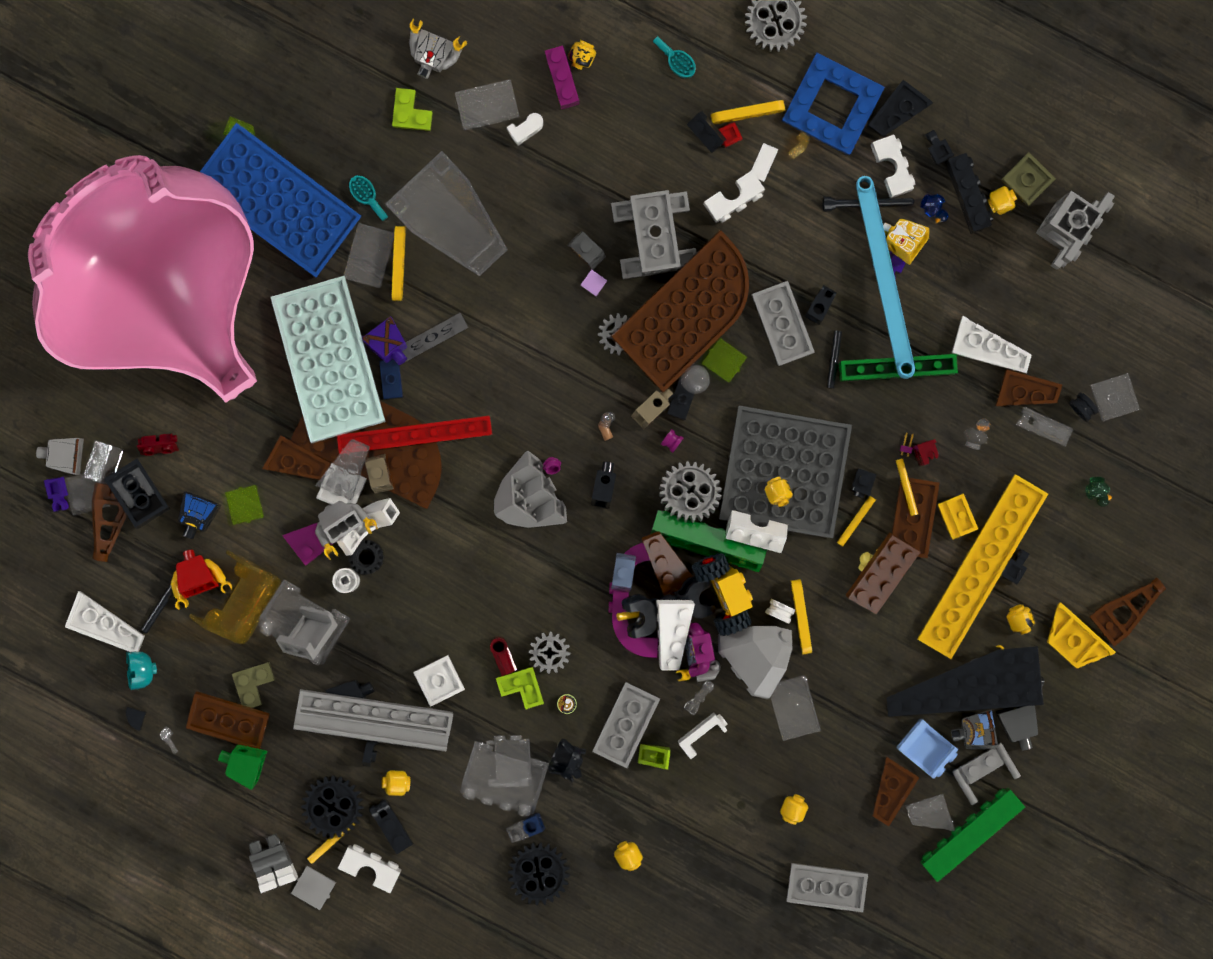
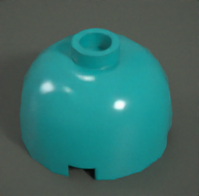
M133 651L126 653V664H128L127 678L130 690L145 688L152 682L153 674H157L156 662L152 663L150 656L144 652Z

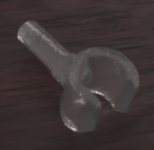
M165 727L161 731L160 737L175 754L178 750L170 739L173 732L168 727Z

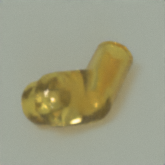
M801 132L796 137L799 143L788 152L792 159H795L804 152L810 141L809 135L807 136L805 132Z

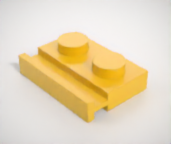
M964 494L937 504L952 540L978 530Z

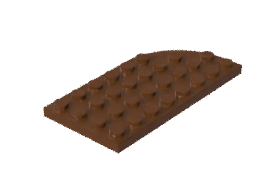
M719 230L610 336L661 392H665L741 315L749 292L748 270L741 253L731 240Z
M380 401L386 422L349 433L419 425L422 423L412 416ZM303 415L290 440L344 469L367 478L366 480H369L365 465L366 458L386 454L394 489L389 491L428 509L440 483L442 461L436 442L339 454L337 436L315 443L310 442Z

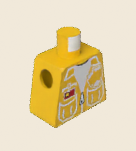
M899 219L895 226L888 223L883 225L885 235L887 236L888 250L910 265L929 239V228L905 219Z

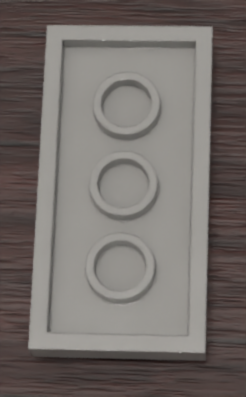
M788 281L752 294L778 366L815 353Z
M625 682L592 752L627 768L660 698Z
M791 863L786 902L863 912L868 873Z

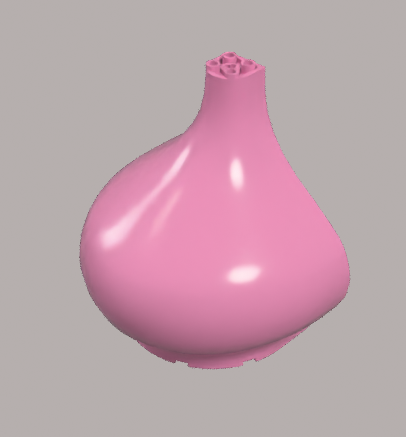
M137 155L118 159L115 161V165L110 167L104 165L93 171L65 193L67 197L60 204L56 202L50 208L33 234L35 241L29 245L28 260L32 280L35 282L32 306L37 336L44 349L51 356L68 366L79 369L152 368L184 373L205 383L225 403L236 398L239 393L252 387L257 382L253 369L242 357L234 341L236 309L252 260L254 241L245 214L228 189L204 173L181 166H159L155 160H150L147 156Z

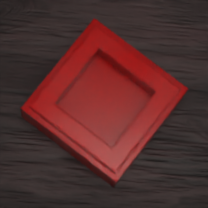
M735 122L718 129L727 139L723 143L725 148L743 139Z

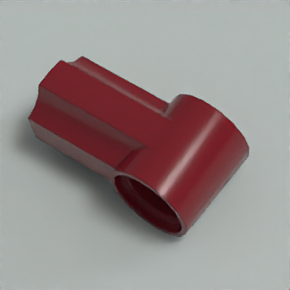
M499 636L493 638L490 643V649L501 676L516 671L517 668L506 640ZM496 641L503 642L504 648L501 651L493 648V644Z

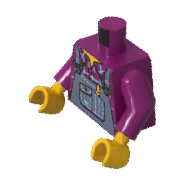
M690 623L685 644L689 670H677L676 673L682 674V678L678 681H686L690 677L707 673L710 663L715 660L710 634L704 631L698 623Z

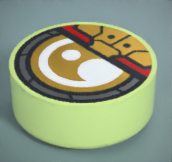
M570 694L562 695L557 702L558 709L564 714L572 713L577 705L576 699Z

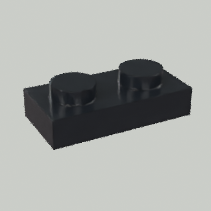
M700 111L687 124L711 153L715 152L727 140L703 111Z

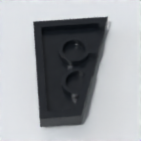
M903 79L868 124V127L881 137H884L934 102Z

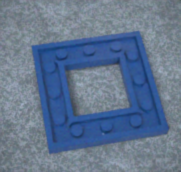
M816 53L782 122L850 156L885 87ZM824 79L858 96L842 129L808 112Z

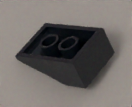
M138 458L104 479L136 529L141 528L170 510V507Z

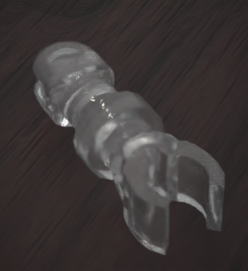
M706 681L702 685L703 688L700 692H696L694 695L696 697L685 704L684 709L692 715L697 713L701 701L704 702L705 696L713 690L714 684L711 681Z

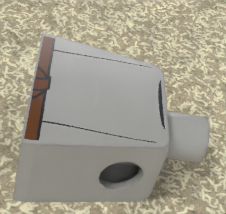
M84 439L49 440L48 448H37L36 457L46 459V467L80 475Z

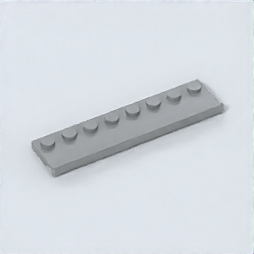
M300 689L293 729L446 752L453 712Z

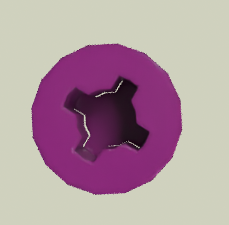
M671 429L661 445L667 446L670 452L673 453L684 438L677 436L675 431Z

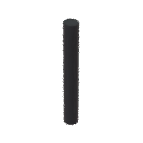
M834 331L827 388H834L842 331Z
M171 584L141 628L143 632H149L173 595Z

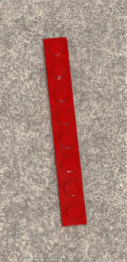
M490 416L342 434L337 436L339 454L489 436L492 435Z

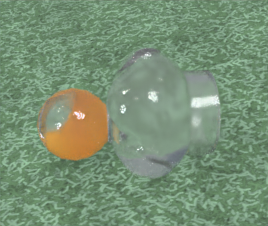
M986 419L978 420L976 424L978 430L974 428L965 430V446L980 450L981 445L986 443L987 435L985 431L990 429L989 421Z

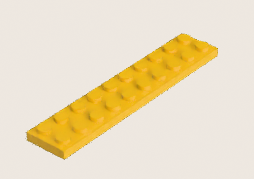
M1013 475L917 640L952 659L1048 496V493L1018 475Z

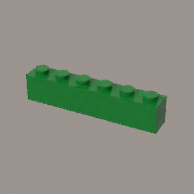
M957 354L913 357L915 372L912 377L955 375L958 373ZM894 358L839 362L840 382L901 378L897 373ZM902 366L901 371L909 374L911 373V368L909 366Z
M658 510L651 530V534L660 531L670 545L708 557L717 553H723L728 563L755 572H760L767 549L726 539V530L722 528L710 527L702 522L692 523L689 518L685 523L684 517L677 520V516H670L668 511Z
M1009 788L1000 789L995 794L996 798L991 802L986 801L980 807L981 810L977 814L973 813L966 819V823L962 827L959 825L951 832L952 835L948 839L943 838L937 843L935 850L932 852L928 851L922 856L923 860L920 863L937 882L1025 808Z

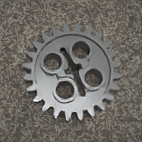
M751 0L754 7L748 6L747 10L751 13L745 14V18L750 19L745 21V25L750 26L746 32L753 33L750 40L756 38L755 45L757 46L762 43V49L769 46L770 52L773 47H776L777 52H779L781 46L787 50L788 43L793 47V40L800 41L798 34L803 35L805 31L801 28L807 25L805 22H802L807 16L801 15L805 11V8H799L801 1L795 3V0ZM783 4L786 7V11L779 12L776 6ZM769 5H772L775 18L780 19L778 22V26L783 36L779 35L776 22H772L773 14L769 8ZM760 11H766L768 13V18L762 19L759 17L758 13ZM790 22L793 28L786 30L783 27V23ZM773 29L775 35L769 37L765 34V30Z
M687 461L685 467L679 463L678 469L672 466V473L666 472V477H663L661 481L664 484H660L659 489L663 490L659 493V497H665L661 500V504H667L664 509L665 511L671 509L670 516L677 514V520L684 517L685 523L688 518H691L692 523H694L695 518H698L701 522L703 515L709 518V512H715L714 507L719 506L717 500H720L722 496L718 493L721 492L722 488L716 487L719 485L720 480L714 481L716 474L710 475V468L703 470L704 464L697 467V463L694 462L693 466H690ZM690 476L694 481L687 482L684 477ZM705 488L708 490V493L702 494L699 489ZM678 490L682 495L675 496L672 491ZM693 502L697 507L690 508L687 503Z

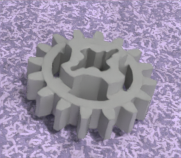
M617 313L616 318L609 315L610 321L603 320L605 326H599V329L603 332L598 333V336L603 337L599 343H605L604 350L610 348V354L617 351L618 356H620L623 350L615 342L614 347L606 339H612L610 334H613L622 325V322L625 323L627 321V315L620 318V314ZM612 323H615V327L611 331H606Z
M552 632L549 633V636L542 633L541 639L537 636L535 637L537 643H531L534 650H529V653L533 654L530 661H536L534 667L541 666L540 672L545 668L548 674H550L551 669H554L556 673L558 672L557 667L563 669L564 665L562 663L569 662L565 657L571 654V652L566 651L570 646L564 645L566 639L560 640L559 633L555 637ZM547 640V645L544 648H538L540 643ZM554 641L561 645L562 650L554 646ZM548 647H551L552 651L557 653L548 658V654L541 652L547 651ZM537 656H542L546 660V665ZM556 657H562L557 664L553 665V660Z

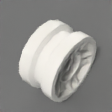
M771 599V605L766 609L765 613L789 624L791 621L790 616L794 614L795 609Z

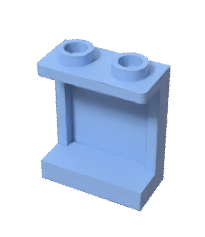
M921 718L896 747L933 779L936 776L940 777L945 771L944 766L948 761L951 763L958 755L956 753L958 749Z

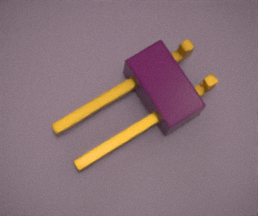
M906 433L903 445H901L900 451L901 455H903V452L907 453V457H909V454L912 453L913 449L911 447L913 434L911 435V440L908 447L905 446L908 434Z

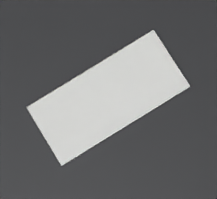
M763 143L752 168L757 178L763 182L778 149Z

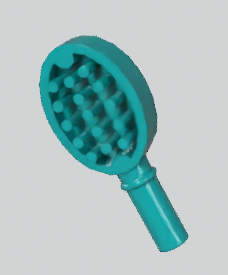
M658 36L653 40V43L668 56V64L673 73L681 78H691L695 74L696 66L689 54L681 50L673 51Z
M357 175L352 177L349 182V188L353 197L361 204L370 205L382 221L387 219L388 215L375 200L376 191L372 183L363 176Z

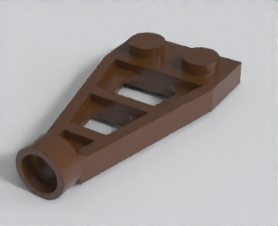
M95 482L92 497L94 537L92 559L107 562L127 514L108 484ZM104 504L118 506V512L114 520L108 521L103 519L102 507ZM102 525L113 527L110 538L107 540L100 537Z
M1156 577L1149 584L1103 604L1089 617L1111 645L1116 646L1132 632L1166 588ZM1143 594L1146 598V603L1139 610H1136L1130 601L1137 595ZM1121 606H1128L1132 612L1130 619L1125 624H1120L1113 615V611Z

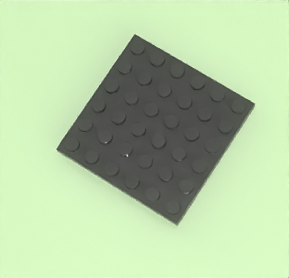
M738 406L719 519L728 521L733 510L751 515V522L757 526L766 527L769 520L787 524V531L833 538L852 425ZM776 477L786 479L793 493L792 497L788 500L789 503L782 507L770 504L764 490L767 482Z

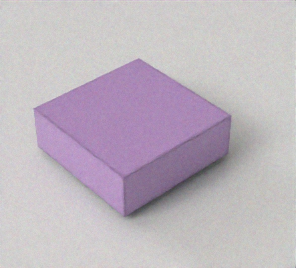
M591 269L581 286L594 296H597L607 280Z

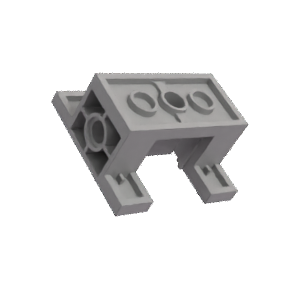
M669 190L630 196L628 201L611 203L614 223L634 220L639 257L620 260L623 279L678 271L696 254V248L678 251L673 214L690 211L687 191L669 194ZM656 227L660 230L658 237H653L650 234L652 228Z
M1070 191L1054 204L1036 231V234L1060 249V252L1050 265L1056 270L1060 267L1064 268L1072 260L1076 261L1081 254L1079 249L1083 244L1087 245L1092 238L1090 233L1093 228L1097 229L1103 221L1102 215L1104 212L1108 213L1114 205L1112 202L1115 197L1108 192L1100 202L1096 200L1091 204L1073 191Z

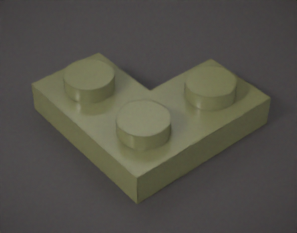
M270 662L232 674L241 705L250 708L262 705L257 686L275 680Z

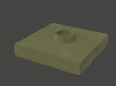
M1028 152L1001 181L1010 190L1013 189L1015 195L1029 206L1056 178Z

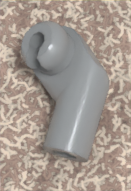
M717 660L711 662L707 673L696 676L697 682L714 680L721 669L720 663Z

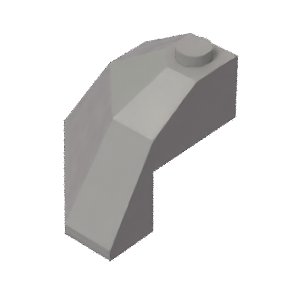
M529 451L522 455L502 480L494 499V514L507 524L526 528L564 524L567 522L566 506L563 501L557 499L554 493L556 488L550 477H545L541 460Z
M752 626L742 629V631H738L736 634L732 633L729 636H720L718 634L719 654L722 658L726 657L732 665L731 669L739 680L742 679L749 687L747 688L748 692L752 696L769 699L787 670L792 651V630L777 626Z

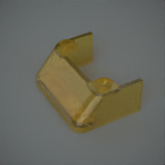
M227 550L226 554L237 561L234 572L241 578L223 610L214 608L207 613L204 619L190 614L189 618L205 630L238 644H244L250 639L277 593L281 582L277 576Z

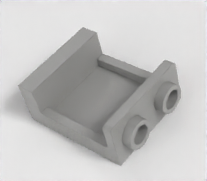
M301 606L299 610L302 613V618L288 637L279 635L276 641L283 653L314 660L337 627V623L329 611Z

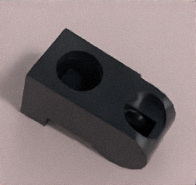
M823 285L804 317L820 325L837 292Z

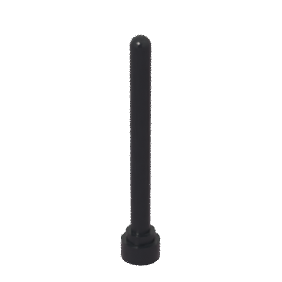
M823 196V212H831L835 208L860 207L859 199L835 200L831 196ZM913 198L877 199L879 206H910L915 203Z

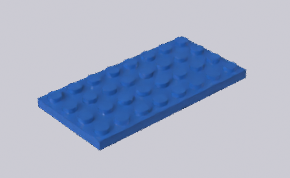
M238 123L233 126L200 171L211 176L231 192L241 206L252 231L315 277L319 275L361 218L360 214Z

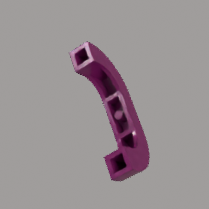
M643 543L631 547L624 553L636 556L635 566L640 562L650 561ZM610 582L609 594H613V602H609V613H612L613 628L618 640L626 649L634 654L657 658L658 637L631 638L627 633L628 619L617 620V613L627 612L622 608L621 602L629 596V592L611 589L612 582Z

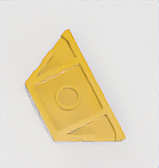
M1061 602L1057 604L1047 643L1072 666L1080 668L1088 663H1093L1116 653Z

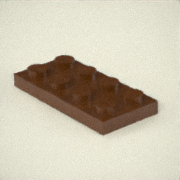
M908 478L918 511L917 515L911 516L900 479L892 534L918 549L920 554L917 557L928 558L940 483Z
M889 532L846 593V596L877 614L920 554V551Z
M196 691L186 729L239 745L260 749L270 713Z

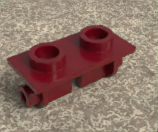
M173 433L159 435V441H156V435L142 436L138 439L137 448L140 454L145 456H152L157 453L171 454L179 451L176 444L178 438Z

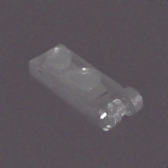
M1023 408V415L1021 420H1018L1017 426L1064 447L1067 445L1073 428L1029 408ZM1030 417L1034 418L1032 425L1028 423Z

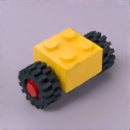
M723 553L710 555V557H704L703 560L700 559L699 562H695L692 565V569L697 581L703 583L704 581L708 582L711 580L721 607L726 611L714 618L719 635L729 636L732 633L736 634V632H740L742 629L750 626L751 619L747 609L753 607L751 604L753 598L750 591L745 589L744 583L746 581L743 574L728 565Z

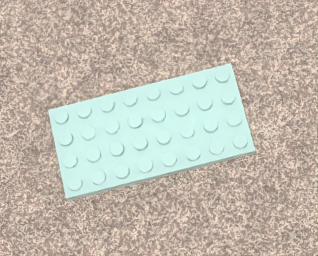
M345 276L272 296L271 301L310 442L315 443L386 422Z

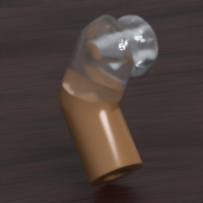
M612 412L604 413L598 424L605 441L613 438L609 429L611 422L615 420V415Z

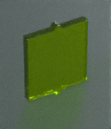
M720 338L713 349H709L710 353L702 364L729 383L734 375L740 372L739 368L747 357Z
M256 485L245 488L239 487L237 490L225 492L233 525L244 522L250 523L252 520L264 518Z

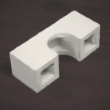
M891 135L872 142L871 148L876 162L890 161L895 166V174L884 180L889 197L894 198L912 191L915 180L913 175L908 173V161L905 156L902 157L900 151L902 145L899 138L896 139L895 135Z
M753 170L736 180L735 184L740 191V196L737 199L728 200L721 192H718L704 201V206L715 223L727 221L731 218L730 214L735 210L740 212L747 207L746 203L749 201L755 202L763 197L762 193L765 189Z
M732 510L727 523L726 539L778 553L782 552L787 539V524L769 520L766 527H759L751 522V515Z
M349 845L338 869L356 877L361 867L369 866L376 872L373 886L391 893L401 872V869L398 868L399 865L392 861L384 862L381 860L382 857L375 853L368 854L363 852L364 848L358 845Z

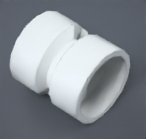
M343 568L335 572L332 583L337 591L349 593L358 588L360 577L354 569Z

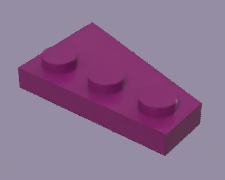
M317 523L282 535L305 566L322 554L325 549L315 533Z

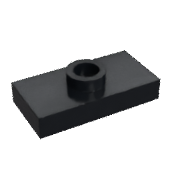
M680 378L667 414L686 420L698 384Z

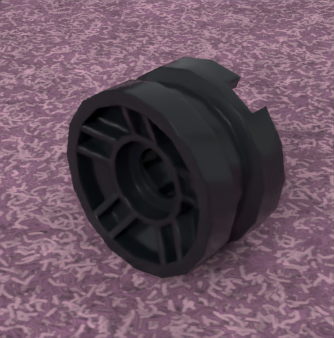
M1082 392L1077 395L1076 399H1072L1069 402L1074 412L1086 422L1091 419L1092 415H1096L1099 412L1094 402L1087 395L1082 394Z

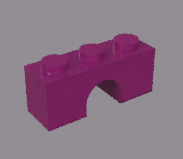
M563 45L545 50V57L561 110L580 105Z

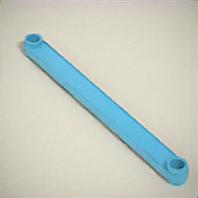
M862 176L856 182V190L898 375L903 379H908L913 376L915 365L872 179L868 176ZM861 182H867L870 185V187L867 189H863L860 187L859 184ZM909 366L911 373H903L901 367Z

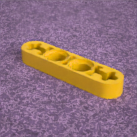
M783 100L719 111L711 114V120L713 124H722L785 111V105Z
M395 226L392 301H402L405 226Z
M801 579L792 580L791 588L802 655L812 653L802 583Z

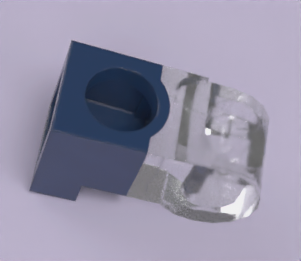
M538 812L507 827L506 831L511 842L514 843L543 832L545 826Z

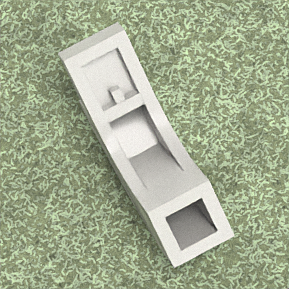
M390 498L374 502L362 508L369 516L368 519L376 521L378 528L392 525L400 513ZM364 522L336 541L346 556L352 555L362 539L369 534L366 531ZM375 526L369 527L371 531L376 529Z

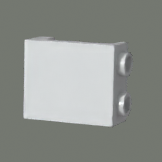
M713 712L678 740L679 745L690 759L697 755L691 744L715 725H719L724 733L727 731L725 726L728 724L720 714L716 716Z

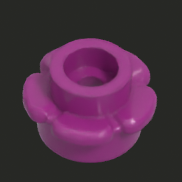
M547 458L543 463V469L547 474H556L561 469V461H558L557 458Z

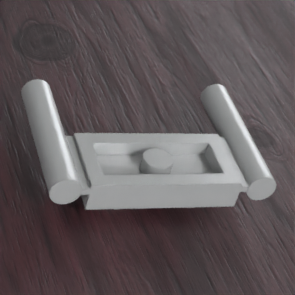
M998 743L997 749H989L952 771L971 805L977 803L978 800L969 784L979 780L1004 765V763L1014 780L1021 776L1002 743Z

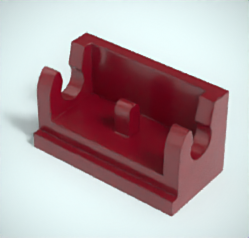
M936 439L912 446L919 466L929 464V458L931 460L934 457L938 458L939 454L935 445Z

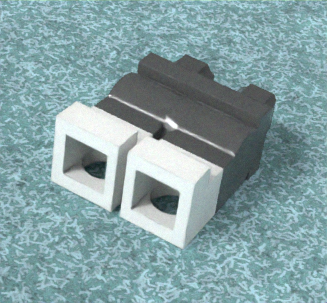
M277 834L266 837L269 846L267 848H262L260 840L249 844L251 853L249 859L256 874L261 893L277 888L278 885L282 886L293 882L298 878L285 848L284 841L280 842Z

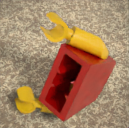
M194 550L183 552L185 561L176 564V571L171 580L174 597L178 600L175 604L178 610L181 609L179 602H183L185 608H187L189 602L186 598L219 586L218 583H221V591L223 593H226L223 589V586L226 584L232 590V584L225 580L224 573L216 563L210 559H204L202 555L195 557Z

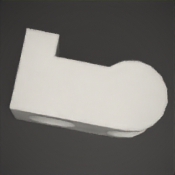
M532 113L519 126L515 127L513 123L509 125L507 131L517 146H519L542 129L543 118L540 114Z

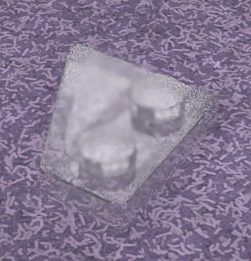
M943 794L906 805L912 825L954 830Z

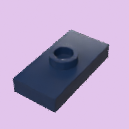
M391 360L388 363L379 361L383 399L402 398L400 365L395 360Z

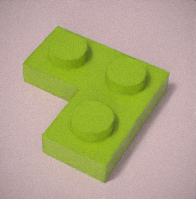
M396 88L392 127L431 131L433 112L414 109L415 90Z
M533 667L496 678L501 697L520 691L525 709L544 704Z

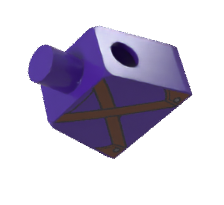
M391 316L362 337L365 345L385 363L394 359L398 365H401L407 360V357L402 352L407 348V345Z

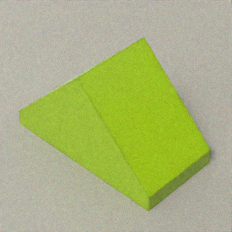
M640 744L638 763L668 769L671 750L669 747Z

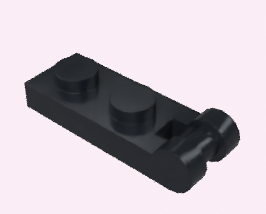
M386 798L381 800L379 805H373L369 808L371 815L375 818L396 854L414 844ZM385 810L387 815L382 818L380 812Z

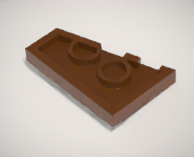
M1006 369L995 406L1057 403L1062 384Z
M280 435L262 469L323 480L331 463Z
M886 757L873 817L890 826L920 777Z

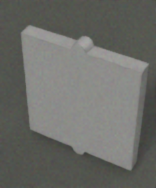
M306 866L301 877L297 878L298 882L291 894L321 910L326 899L330 898V892L336 882Z

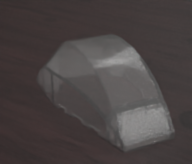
M443 151L432 159L386 203L387 207L412 234L478 276L484 273L508 250L469 179Z

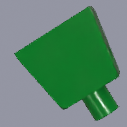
M237 745L231 753L222 750L218 761L228 764L225 772L227 777L252 790L259 781L267 751Z

